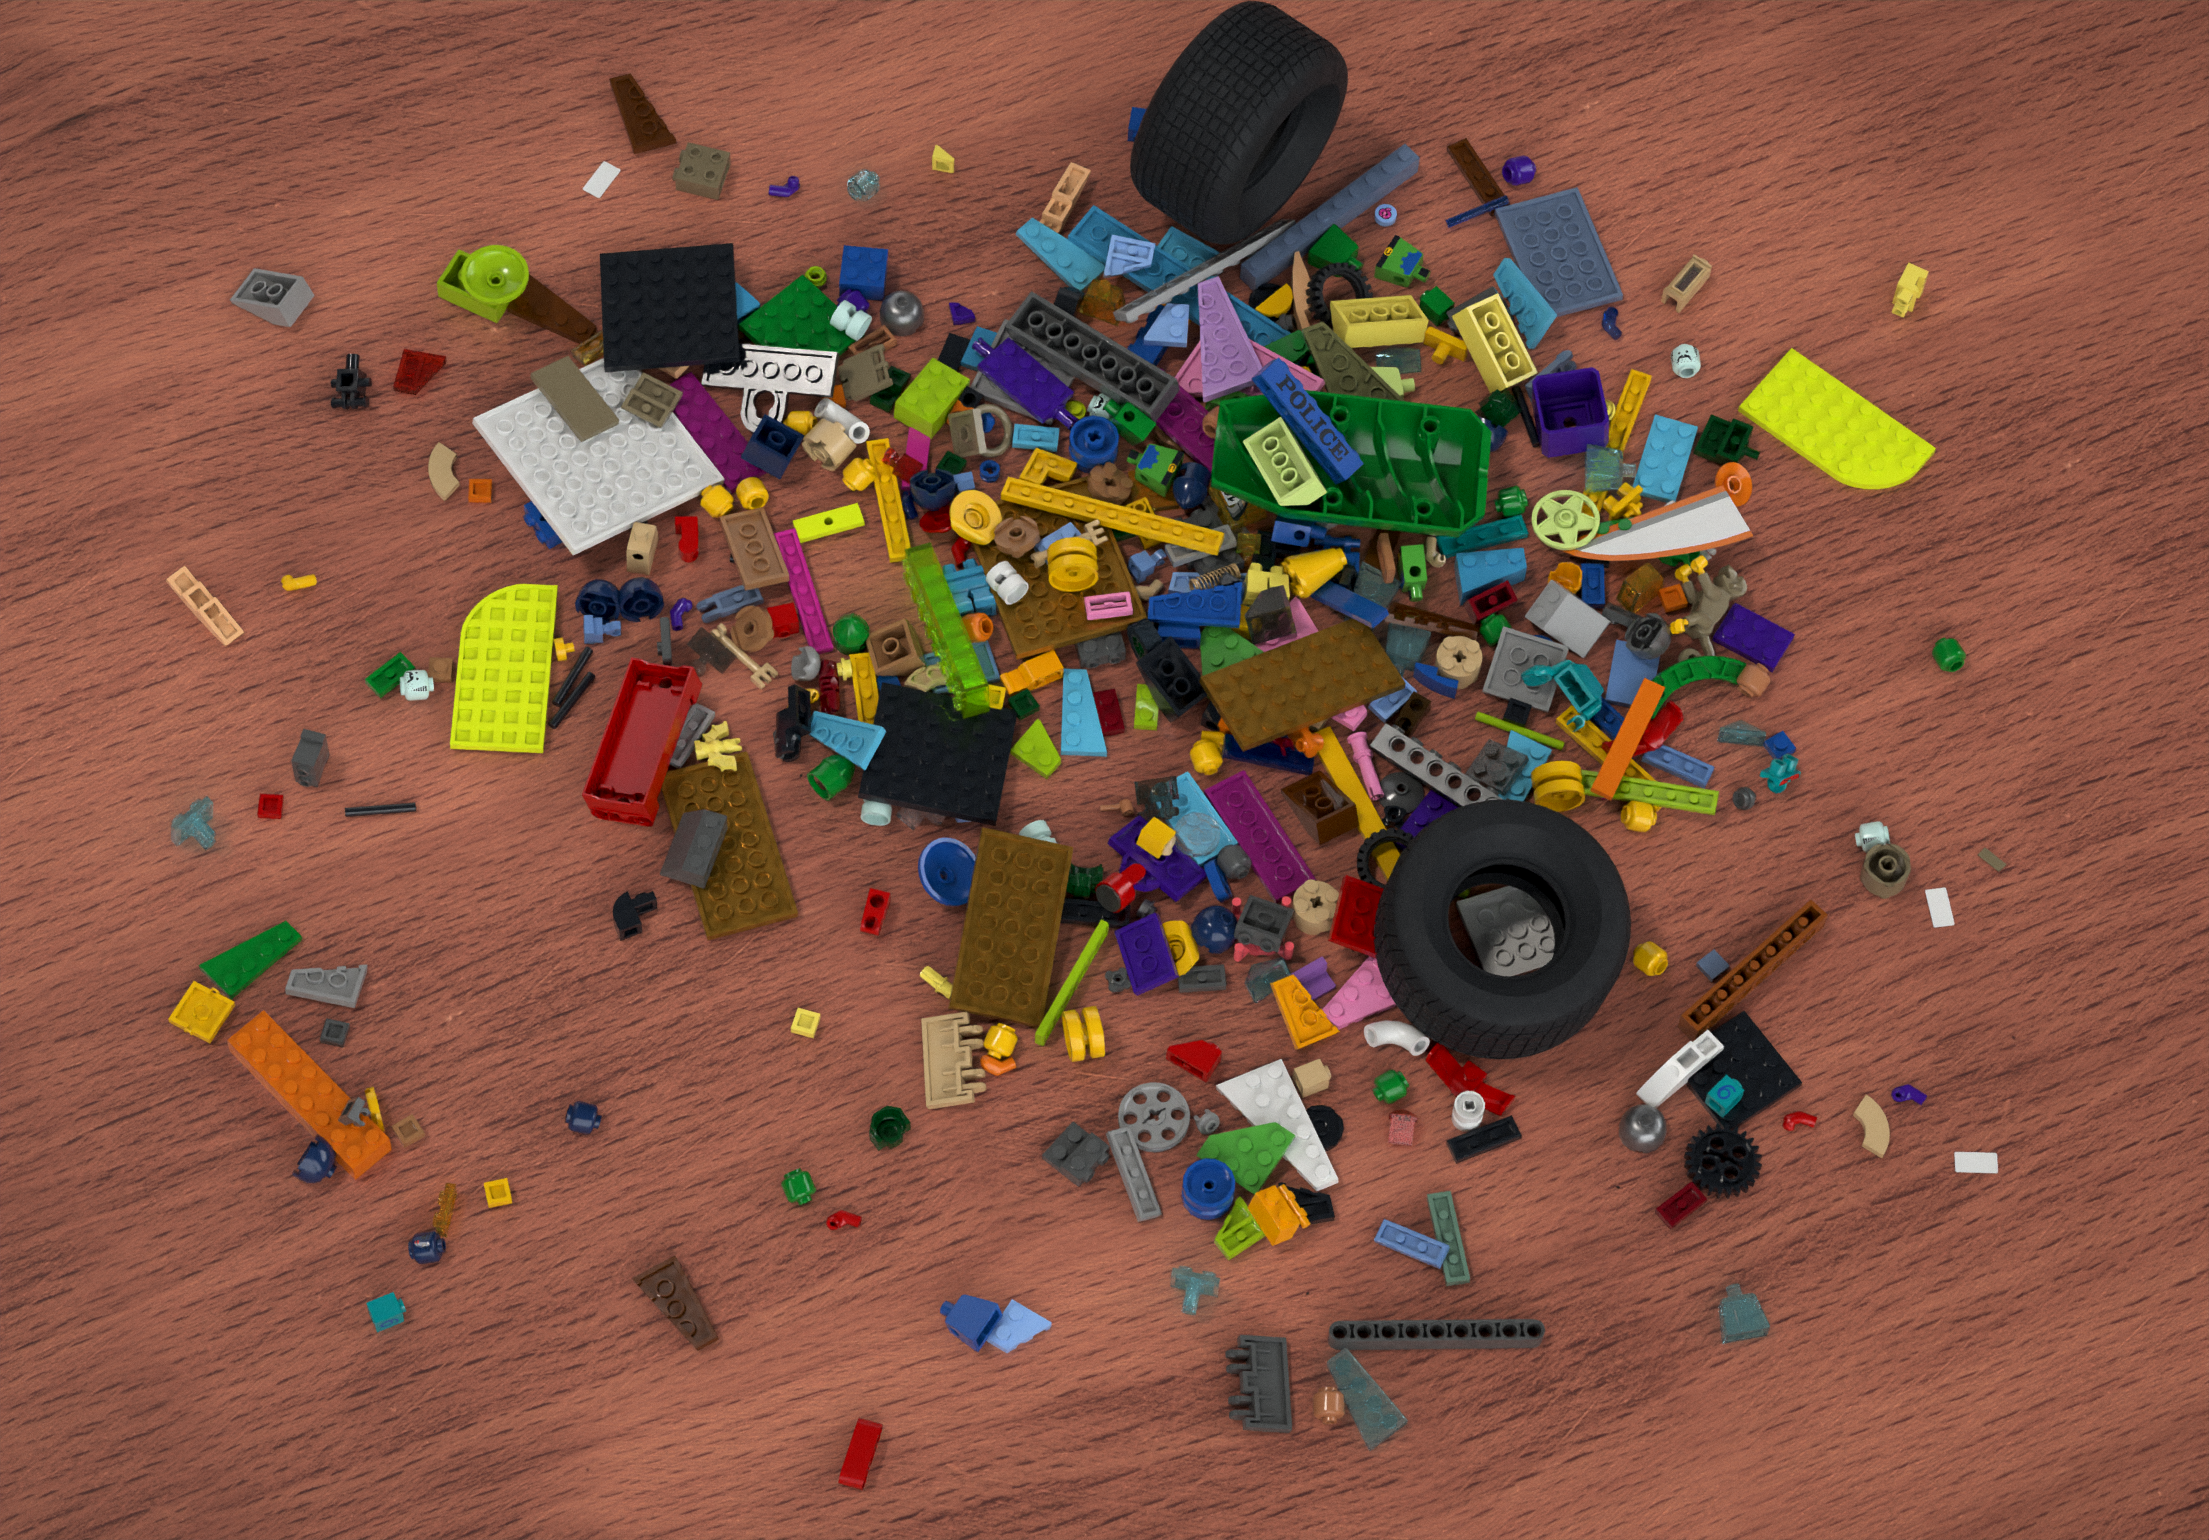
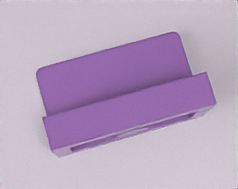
M1323 957L1292 973L1311 995L1313 1001L1334 990L1336 986L1326 972L1327 962Z

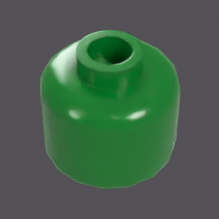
M1517 485L1499 490L1498 499H1494L1497 512H1502L1506 518L1525 513L1526 507L1529 506L1525 490L1520 489Z
M1493 613L1480 622L1482 626L1479 632L1486 643L1493 647L1498 644L1503 626L1510 629L1513 628L1504 615Z
M1941 638L1935 643L1932 657L1942 671L1955 672L1964 665L1966 653L1956 639Z
M1389 1069L1374 1079L1375 1088L1372 1089V1092L1379 1102L1383 1100L1386 1104L1390 1105L1406 1096L1409 1084L1401 1071L1396 1072L1393 1069Z
M801 1168L785 1174L784 1180L781 1182V1187L787 1200L790 1203L798 1202L799 1206L812 1201L811 1195L816 1192V1186L810 1173L802 1171Z

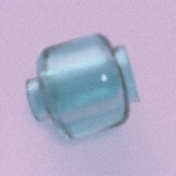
M867 169L859 170L847 182L848 194L856 201L864 202L869 200L880 190L878 175L874 171Z

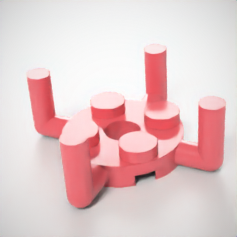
M1283 897L1281 905L1290 908V897ZM1234 898L1232 900L1231 912L1239 920L1242 913L1240 910L1241 899ZM1283 940L1277 953L1285 960H1291L1294 944L1286 942L1285 946H1283ZM1237 943L1234 947L1233 958L1239 962L1248 953L1253 956H1270L1276 952H1265L1260 946L1251 943L1248 945Z

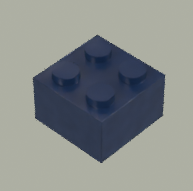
M764 414L750 438L741 459L781 479L805 435Z

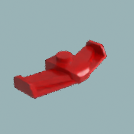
M1669 700L1652 721H1649L1633 757L1655 751L1663 746L1664 741L1684 720L1682 710L1672 700ZM1614 740L1602 743L1601 748L1607 754Z
M1439 1043L1432 1048L1425 1059L1456 1097L1461 1092L1474 1091L1484 1099L1485 1109L1499 1116L1515 1100V1095H1510L1483 1083L1487 1078V1073L1468 1060L1461 1067L1449 1051Z

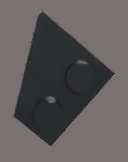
M1280 1182L1278 1183V1187L1283 1184L1286 1185V1183ZM1286 1186L1296 1196L1295 1201L1299 1207L1304 1208L1306 1211V1217L1310 1225L1334 1221L1335 1215L1330 1195L1320 1192L1314 1193L1302 1187L1297 1189Z

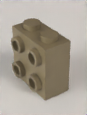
M688 142L686 149L680 153V166L675 168L673 173L676 190L719 200L731 165L730 152Z

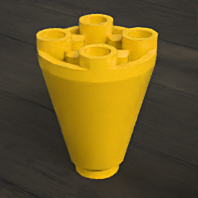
M1331 548L1289 556L1280 565L1284 569V574L1290 577L1292 583H1289V587L1293 595H1298L1299 598L1305 599L1341 571L1343 566L1347 564V559L1341 548Z

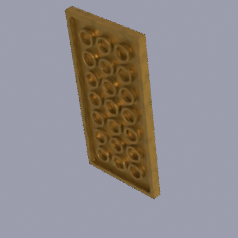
M1353 618L1200 677V684L1243 752L1405 689L1406 685L1370 627Z
M747 751L730 755L735 757L737 771L726 769L722 772L719 767L715 765L708 766V762H703L667 772L661 788L674 834L683 813L706 809L727 816L728 829L705 889L690 884L707 941L798 917L797 907Z
M982 827L948 1009L962 1012L967 1011L976 1015L1039 1028L1044 1017L1074 847Z

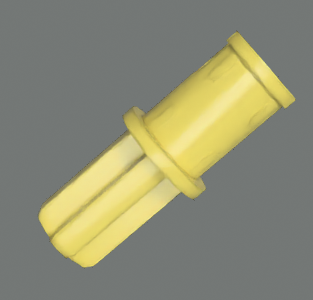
M926 966L921 971L920 977L934 987L936 993L940 992L950 1000L952 984L948 981L949 978L942 977L930 966Z

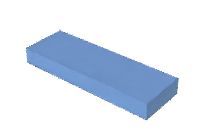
M1666 745L1661 746L1655 751L1644 753L1641 760L1646 764L1704 789L1714 771V766Z
M1386 1219L1383 1220L1374 1238L1375 1243L1438 1269L1441 1268L1450 1249L1449 1245Z

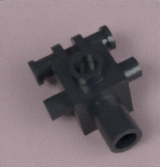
M347 354L345 369H337V379H331V387L336 388V392L341 394V398H331V407L333 409L342 407L343 410H348L350 406L352 409H358V407L363 406L365 408L369 407V398L365 394L366 387L372 386V379L367 378V374L359 369L360 355Z

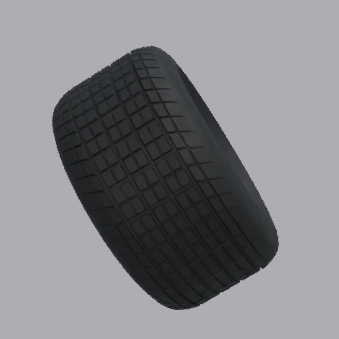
M1246 1L1225 10L1212 20L1180 54L1160 83L1145 111L1135 137L1130 160L1131 178L1137 191L1148 203L1206 241L1217 244H1232L1247 238L1268 222L1291 198L1327 144L1340 115L1347 91L1348 70L1343 56L1331 42L1269 3Z
M1488 800L1456 808L1454 811L1452 810L1442 815L1441 818L1438 817L1429 823L1428 827L1425 826L1409 842L1399 856L1380 897L1375 917L1376 923L1374 924V946L1378 968L1391 998L1400 1011L1421 1032L1439 1044L1466 1055L1487 1059H1516L1532 1056L1560 1045L1579 1032L1597 1013L1617 981L1626 960L1631 935L1630 908L1623 881L1615 864L1600 843L1584 828L1563 814L1541 805L1517 800ZM1483 884L1509 885L1524 891L1541 905L1549 917L1555 939L1552 959L1540 969L1520 976H1500L1478 968L1460 952L1453 940L1448 920L1450 903L1462 892Z

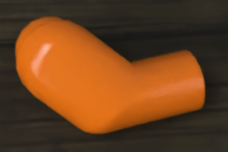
M984 1055L980 1059L982 1069L995 1076L1016 1068V1063L1012 1057L1001 1062L990 1055Z

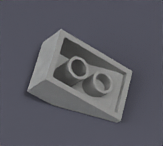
M254 268L230 301L232 304L274 325L291 327L315 295L302 276Z
M1552 579L1524 616L1563 645L1569 646V649L1582 658L1586 657L1611 622L1567 588Z

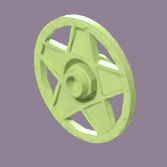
M1559 490L1545 495L1538 501L1532 512V527L1536 536L1544 544L1560 550H1573L1588 544L1597 534L1600 525L1599 511L1594 502L1584 494L1571 490ZM1557 497H1570L1563 505L1552 500ZM1583 502L1590 507L1594 517L1581 513ZM1540 508H1542L1548 518L1537 525V515ZM1592 530L1587 537L1577 542L1578 531ZM1558 534L1563 544L1554 542L1545 536Z

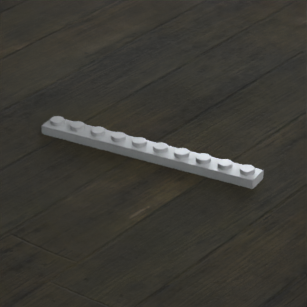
M1281 219L1114 311L1115 319L1117 321H1125L1126 323L1138 320L1139 315L1154 311L1157 305L1172 301V297L1175 295L1187 293L1193 285L1206 281V278L1221 274L1224 268L1239 264L1240 259L1253 256L1257 253L1256 250L1264 248L1296 224L1295 220Z

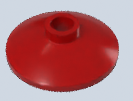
M945 506L938 511L927 512L919 521L920 528L929 533H946L952 528L950 506Z

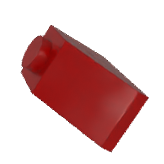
M1204 1040L1169 1046L1166 1053V1060L1207 1083L1222 1058L1220 1048L1212 1042L1207 1043Z

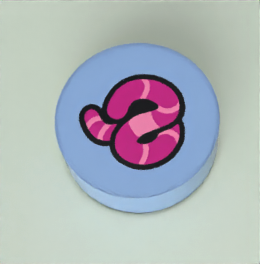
M1382 204L1376 208L1374 218L1377 224L1388 227L1395 223L1397 211L1392 205Z

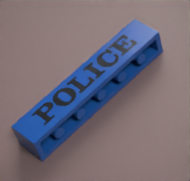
M1280 358L1270 361L1251 378L1335 484L1347 480L1364 464L1360 460L1359 454L1348 445L1344 435L1332 425L1331 419L1320 410L1316 400L1308 395L1303 388V384L1292 375L1284 361H1281Z

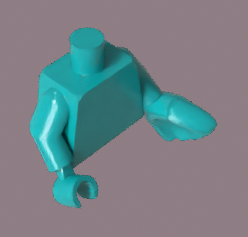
M1564 660L1553 666L1535 665L1521 674V678L1527 686L1542 685L1554 678L1577 712L1580 713V715H1576L1567 721V725L1571 722L1576 724V729L1572 732H1576L1584 727L1585 721L1591 719L1602 708V698L1600 695L1604 692V688L1585 664H1576L1571 660Z

